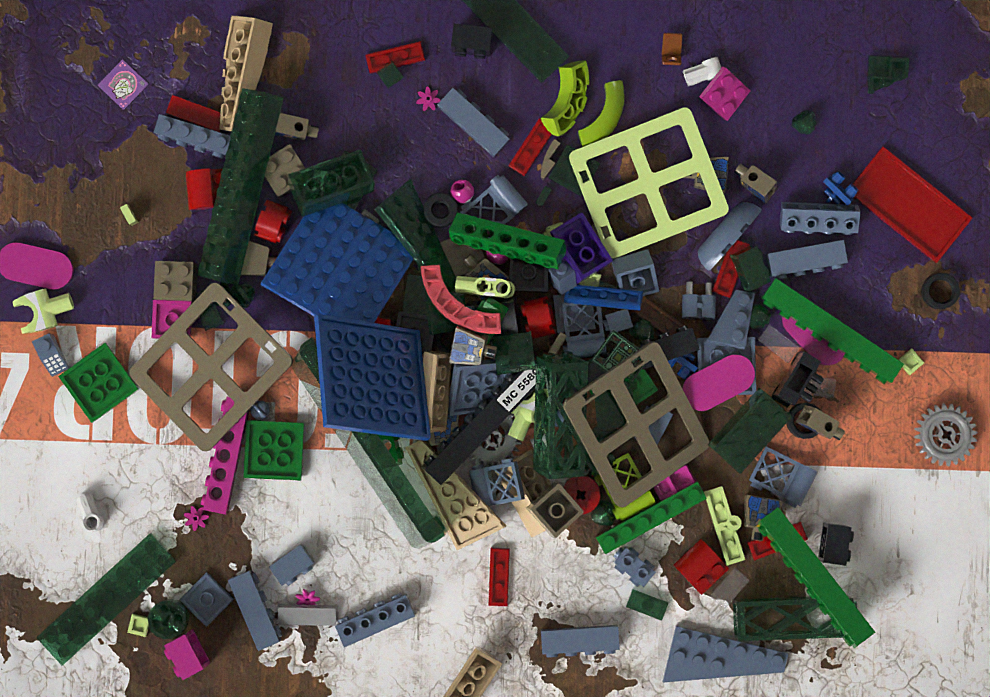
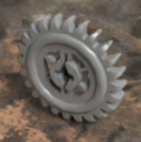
M942 403L941 409L938 405H934V411L928 408L929 415L921 414L924 421L917 420L921 427L914 428V430L920 432V434L914 436V438L920 439L915 444L916 446H922L919 453L927 452L924 458L928 459L932 456L931 463H935L938 460L939 466H942L944 461L946 466H950L951 460L957 465L958 458L961 461H965L964 454L970 456L971 454L968 449H975L971 443L977 442L973 435H976L978 432L972 430L976 424H970L973 417L966 418L967 411L960 413L961 407L958 406L954 410L953 404H950L948 409L945 403ZM942 421H950V424L944 426ZM953 423L958 427L960 433H955L952 428ZM936 426L937 430L935 432V435H932L933 429ZM942 431H948V438H942L944 434ZM956 435H960L958 443L954 440ZM933 437H936L940 442L939 447L935 444ZM944 443H948L950 448L943 449L942 446Z
M513 413L500 424L504 434L498 431V426L492 432L495 442L490 440L491 436L489 435L484 441V447L480 445L469 456L470 460L476 458L475 463L477 465L482 461L483 467H486L488 462L490 466H494V462L500 465L501 460L507 459V456L514 458L512 451L519 452L515 445H521L522 442L508 435L514 421L512 419ZM489 446L494 447L493 450H487Z

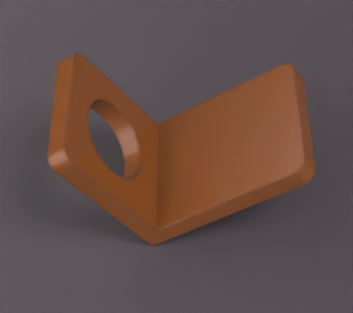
M663 33L661 56L663 65H681V33Z

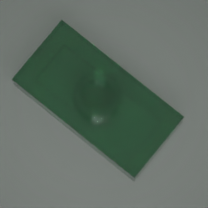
M635 589L631 590L626 604L627 608L661 621L668 606V602Z

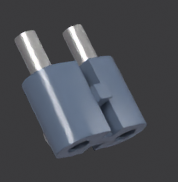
M686 282V294L682 295V319L715 320L716 296L712 295V283H705V295L700 296L693 294V282Z

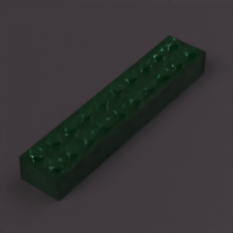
M242 88L225 163L217 189V196L212 209L211 221L203 246L198 276L237 286L239 284L283 97Z

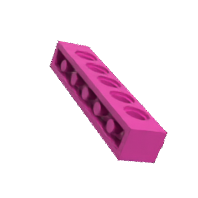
M226 397V400L222 401L221 411H223V416L234 406V401L230 397ZM249 411L229 430L233 432L234 439L228 442L223 437L213 447L216 450L209 462V467L212 468L211 474L207 475L205 486L208 487L207 493L203 494L201 505L204 506L203 510L228 514ZM224 449L230 452V458L226 461L221 458V452ZM220 468L226 471L224 479L217 477V471ZM215 487H219L222 490L220 498H216L213 495Z

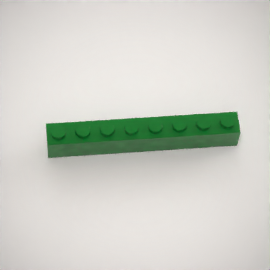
M777 278L772 280L761 297L764 300V305L770 309L775 307L780 311L779 315L787 320L793 319L796 321L795 325L803 331L808 329L812 332L811 336L820 342L823 339L828 343L827 347L835 352L841 351L844 353L843 357L851 363L856 361L860 364L859 368L868 374L872 372L876 375L875 379L883 384L886 382L892 383L904 363Z
M779 507L759 521L758 525L760 527L758 529L764 537L768 536L771 540V547L776 552L781 553L784 557L782 560L788 568L792 567L795 571V578L799 583L805 584L808 588L806 591L812 599L816 598L822 613L829 615L832 619L831 624L837 631L840 630L843 633V639L849 647L853 646L855 649L876 633Z

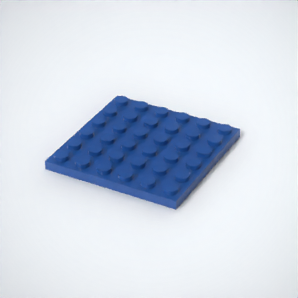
M320 190L265 275L261 285L314 317L317 314L375 323L420 248Z
M317 314L314 317L323 427L423 441L429 440L431 434L420 330Z

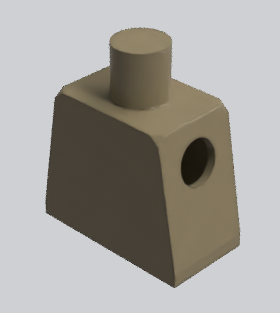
M240 238L234 274L237 276H265L268 268H271L277 257L270 256V248Z

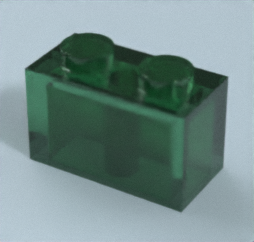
M749 246L730 255L744 290L753 291L771 282L769 277L770 271L764 265L762 260L763 254L757 246Z

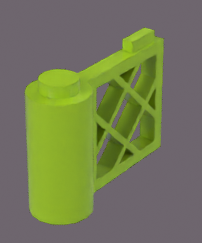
M629 453L610 462L611 467L617 464L616 469L613 468L615 474L619 472L628 475L625 486L622 485L623 488L627 487L630 476L638 479L642 477ZM628 459L631 465L629 473L618 470L620 462ZM595 470L596 475L593 477L598 486L603 485L614 505L612 512L617 520L621 519L623 522L656 504L650 490H648L626 507L617 506L598 471Z

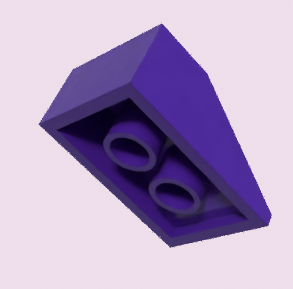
M583 213L578 214L550 231L552 237L565 240L566 253L563 260L575 271L576 284L604 269L613 261Z

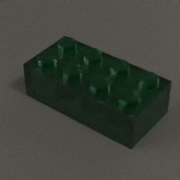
M361 149L288 174V185L302 217L372 193L375 187V181Z
M758 388L709 442L708 446L741 474L792 416L765 391Z

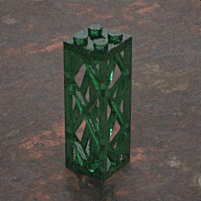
M568 351L561 352V355L543 353V356H536L533 470L547 479L582 477L585 474V447L568 418L562 403L565 397L567 399L575 394L574 386L579 391L587 385L588 362L581 359V356L573 355V352ZM556 372L558 373V375H559V377H560V381L558 382L557 386H556ZM545 385L547 386L548 397L543 390ZM565 386L564 389H563V391L561 392L559 398H558L557 396H558V394L560 393L562 387ZM587 392L582 395L585 399L587 398ZM587 404L582 407V413L585 418L587 413ZM558 410L564 419L563 423L557 415ZM555 422L557 423V425H558V427H559V430L557 431L556 435H555ZM544 434L546 438L547 447L542 440ZM572 435L574 436L577 442L575 449L573 445ZM563 447H564V460H563V458H562L561 455H560V452L562 451Z
M810 596L733 599L734 638L737 641L843 638L844 635L840 630L834 629L831 624L832 619H829L817 628L801 620V618L820 605L816 598L812 599ZM848 596L857 608V602L854 601V598ZM780 605H803L791 614L778 607ZM755 606L745 613V607ZM768 608H772L786 616L767 630L750 621ZM795 622L809 629L783 631ZM745 624L759 632H745Z

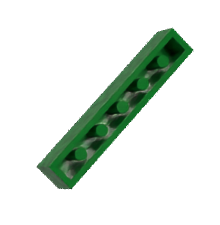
M696 481L595 537L603 552L607 554L707 498Z

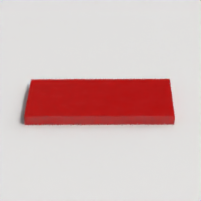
M881 147L853 182V185L858 189L853 198L935 263L940 260L972 220L970 215L884 147Z

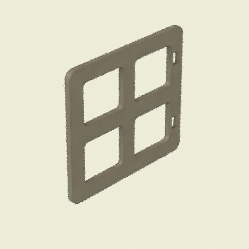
M212 283L130 369L129 375L200 450L210 451L291 367L293 359L220 284ZM227 299L235 306L231 311L224 305ZM216 301L238 323V328L210 356L189 336L187 330ZM251 337L274 360V363L245 392L223 370L222 366ZM268 341L276 348L272 353L265 346ZM174 343H177L199 365V368L170 397L149 376L148 371ZM209 379H213L234 401V406L208 433H205L184 412L183 407Z
M649 342L567 398L563 404V408L615 504L619 507H626L709 447L708 437L663 350L656 342ZM640 356L642 361L633 366L631 362ZM652 361L668 394L646 411L640 413L624 384V378L647 362ZM610 389L626 419V424L601 442H598L582 413V407ZM589 390H592L593 394L585 399L582 396ZM676 408L692 441L664 460L648 427ZM635 436L651 466V470L623 489L607 459V455Z

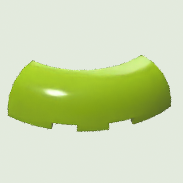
M586 60L571 62L558 67L560 72L558 98L551 110L541 117L543 125L552 135L561 136L576 123L575 119L585 107L587 101L586 90L587 85H589V72Z
M622 80L605 83V105L602 113L591 125L578 131L581 147L607 138L617 126L623 112L625 98Z

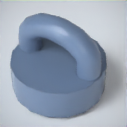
M257 401L250 409L252 416L258 420L267 418L270 413V407L264 401Z

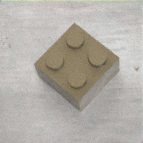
M290 144L257 164L279 199L312 179Z
M155 261L153 299L194 302L197 293L198 264L194 262Z
M554 482L526 507L553 538L558 537L584 513L580 506L557 482Z

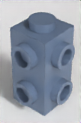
M626 547L624 549L619 548L613 555L615 558L613 562L616 564L614 568L622 575L626 572L631 576L629 580L637 587L639 585L644 587L656 573L653 570L655 566L647 559L644 562L639 559L638 556L640 554L632 547L630 549Z

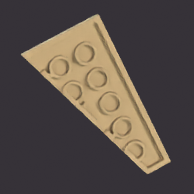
M419 440L405 447L456 550L466 547L507 526L456 472L440 485L423 469L424 459L436 452L427 441Z

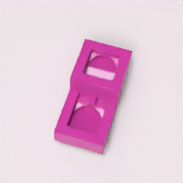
M686 464L653 488L659 499L663 500L696 482V479Z

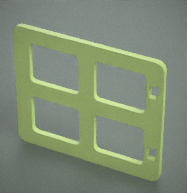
M681 108L572 151L569 155L570 163L599 238L612 259L710 222L728 213L729 207L692 112L688 108ZM680 125L693 155L692 158L653 173L649 167L640 140L673 126ZM626 146L639 178L599 194L587 167V160ZM586 170L589 181L583 183L579 172ZM699 173L711 201V206L677 220H670L659 188L691 174ZM645 194L657 222V227L618 242L613 234L605 209L632 197ZM604 226H608L611 234L606 239L601 229Z

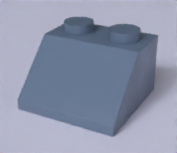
M648 249L612 259L613 271L619 289L643 291V296L659 292L654 263Z

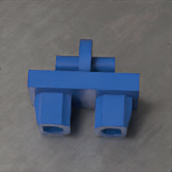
M837 171L832 176L829 175L823 181L829 187L824 191L829 196L826 202L829 203L833 200L836 204H839L842 200L848 206L854 200L853 197L858 192V189L852 183L846 189L839 185L846 178L840 171Z
M691 353L668 361L671 368L676 362L682 365L677 375L684 380L697 370L695 365L685 359L687 357L693 361L695 356Z

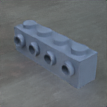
M161 114L158 116L154 133L158 135L160 140L169 142V139L176 141V144L179 146L187 147V145L195 147L194 150L202 153L210 151L213 152V156L222 159L224 156L230 158L235 142L232 136Z
M781 202L779 224L781 230L787 233L803 231L808 234L814 232L833 234L836 232L852 235L853 233H858L860 209L858 205Z
M398 593L391 596V601L384 603L382 600L373 604L374 608L367 611L364 608L355 612V617L349 619L346 616L339 619V624L335 628L344 648L415 617L416 614L407 594L402 595Z

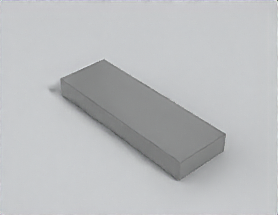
M278 604V625L336 626V606Z

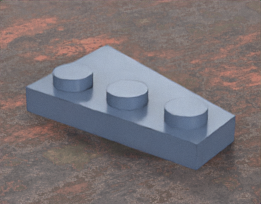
M735 290L710 334L707 343L745 349L755 293Z

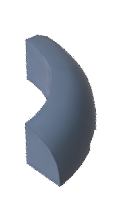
M743 202L736 205L699 247L698 258L708 271L724 256L762 209L752 203Z

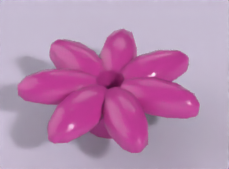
M427 86L425 93L418 92L421 99L417 100L416 103L423 104V111H426L428 106L432 110L436 109L434 103L441 101L435 98L438 90L431 93L430 88Z
M191 506V513H184V516L189 519L185 526L192 524L194 531L197 530L198 525L205 528V523L202 520L208 519L209 516L202 515L203 507L196 511Z
M306 589L302 590V594L295 595L296 598L300 599L296 602L297 605H316L315 602L319 601L320 597L314 596L315 590L309 593Z

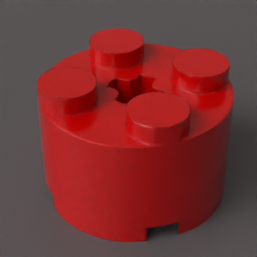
M266 200L264 203L266 209L265 211L261 210L255 228L257 232L254 236L274 243L281 242L287 228H284V225L290 220L293 211L289 210L287 206Z
M548 296L525 301L524 305H521L523 317H526L528 324H525L527 335L532 336L533 339L557 333L555 329H552L556 324L552 307L546 303V301H549Z
M577 475L569 478L564 483L563 488L584 511L583 514H587L597 507L600 500V490L594 480L587 476ZM577 490L586 492L584 493L585 498L583 500L581 498L576 499L578 495L576 493Z

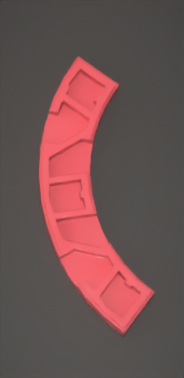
M440 265L421 266V275L427 294L435 307L446 318L471 331L501 334L500 313H485L465 307L446 288L442 279Z

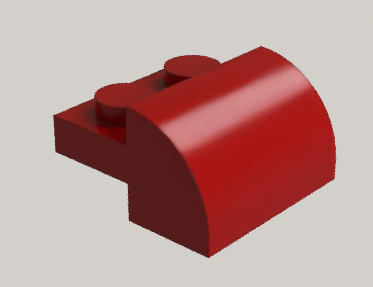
M207 168L186 172L189 210L230 207L227 169Z
M702 539L674 564V567L701 595L729 570L726 564Z

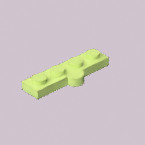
M720 486L704 491L726 565L745 560L736 532L741 527V519L738 516L731 515L723 487Z

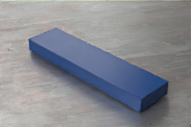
M577 285L565 293L564 303L640 311L643 291Z

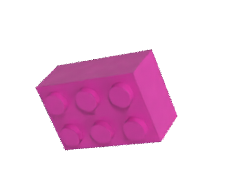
M193 629L164 645L166 648L164 653L167 659L172 660L175 665L173 670L178 678L181 677L182 680L203 670L211 663Z

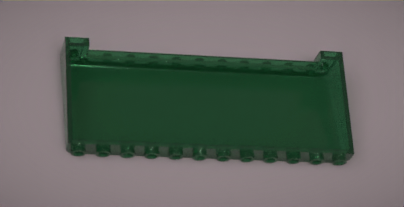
M311 337L300 346L291 366L322 412L316 339ZM333 429L413 548L421 549L446 535L447 530L439 517L431 515L378 434Z

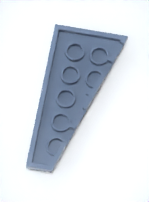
M675 626L662 682L783 673L788 653Z

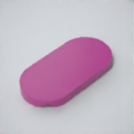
M10 243L0 251V273L9 280L57 290L67 285L73 277V265L69 258L61 252L22 243Z
M782 317L785 330L806 353L820 360V364L833 365L843 359L844 353L839 350L837 352L827 347L828 343L823 339L821 342L811 336V331L808 329L803 331L795 325L796 321L791 318L787 320Z
M730 355L690 375L685 380L682 389L694 410H709L747 390L754 381L755 370L752 363L746 357Z

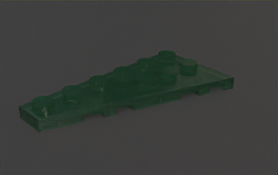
M409 179L380 203L375 210L420 268L421 266L440 265L442 279L450 294L453 295L455 293L456 276L432 224L425 218L422 202L411 179Z

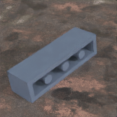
M452 88L437 104L438 108L495 158L510 141L508 138L509 133L502 127L498 129L494 125L495 121L486 114L484 116L480 113L481 108L473 101L470 104L465 99L467 96L460 89L456 91Z
M844 240L766 255L770 278L775 277L778 280L787 278V274L794 273V277L806 275L805 271L813 270V273L823 272L825 267L832 266V270L844 268L843 264L848 263Z
M249 570L229 579L228 582L257 650L260 651L280 642L282 632L279 626H275L272 620L275 616L272 609L266 606L265 601H267V597L264 591H260L257 585L260 581L256 572L252 573V570Z
M618 625L541 629L542 654H546V657H558L559 653H565L566 656H577V652H585V655H596V651H604V654L616 653L615 650H620Z

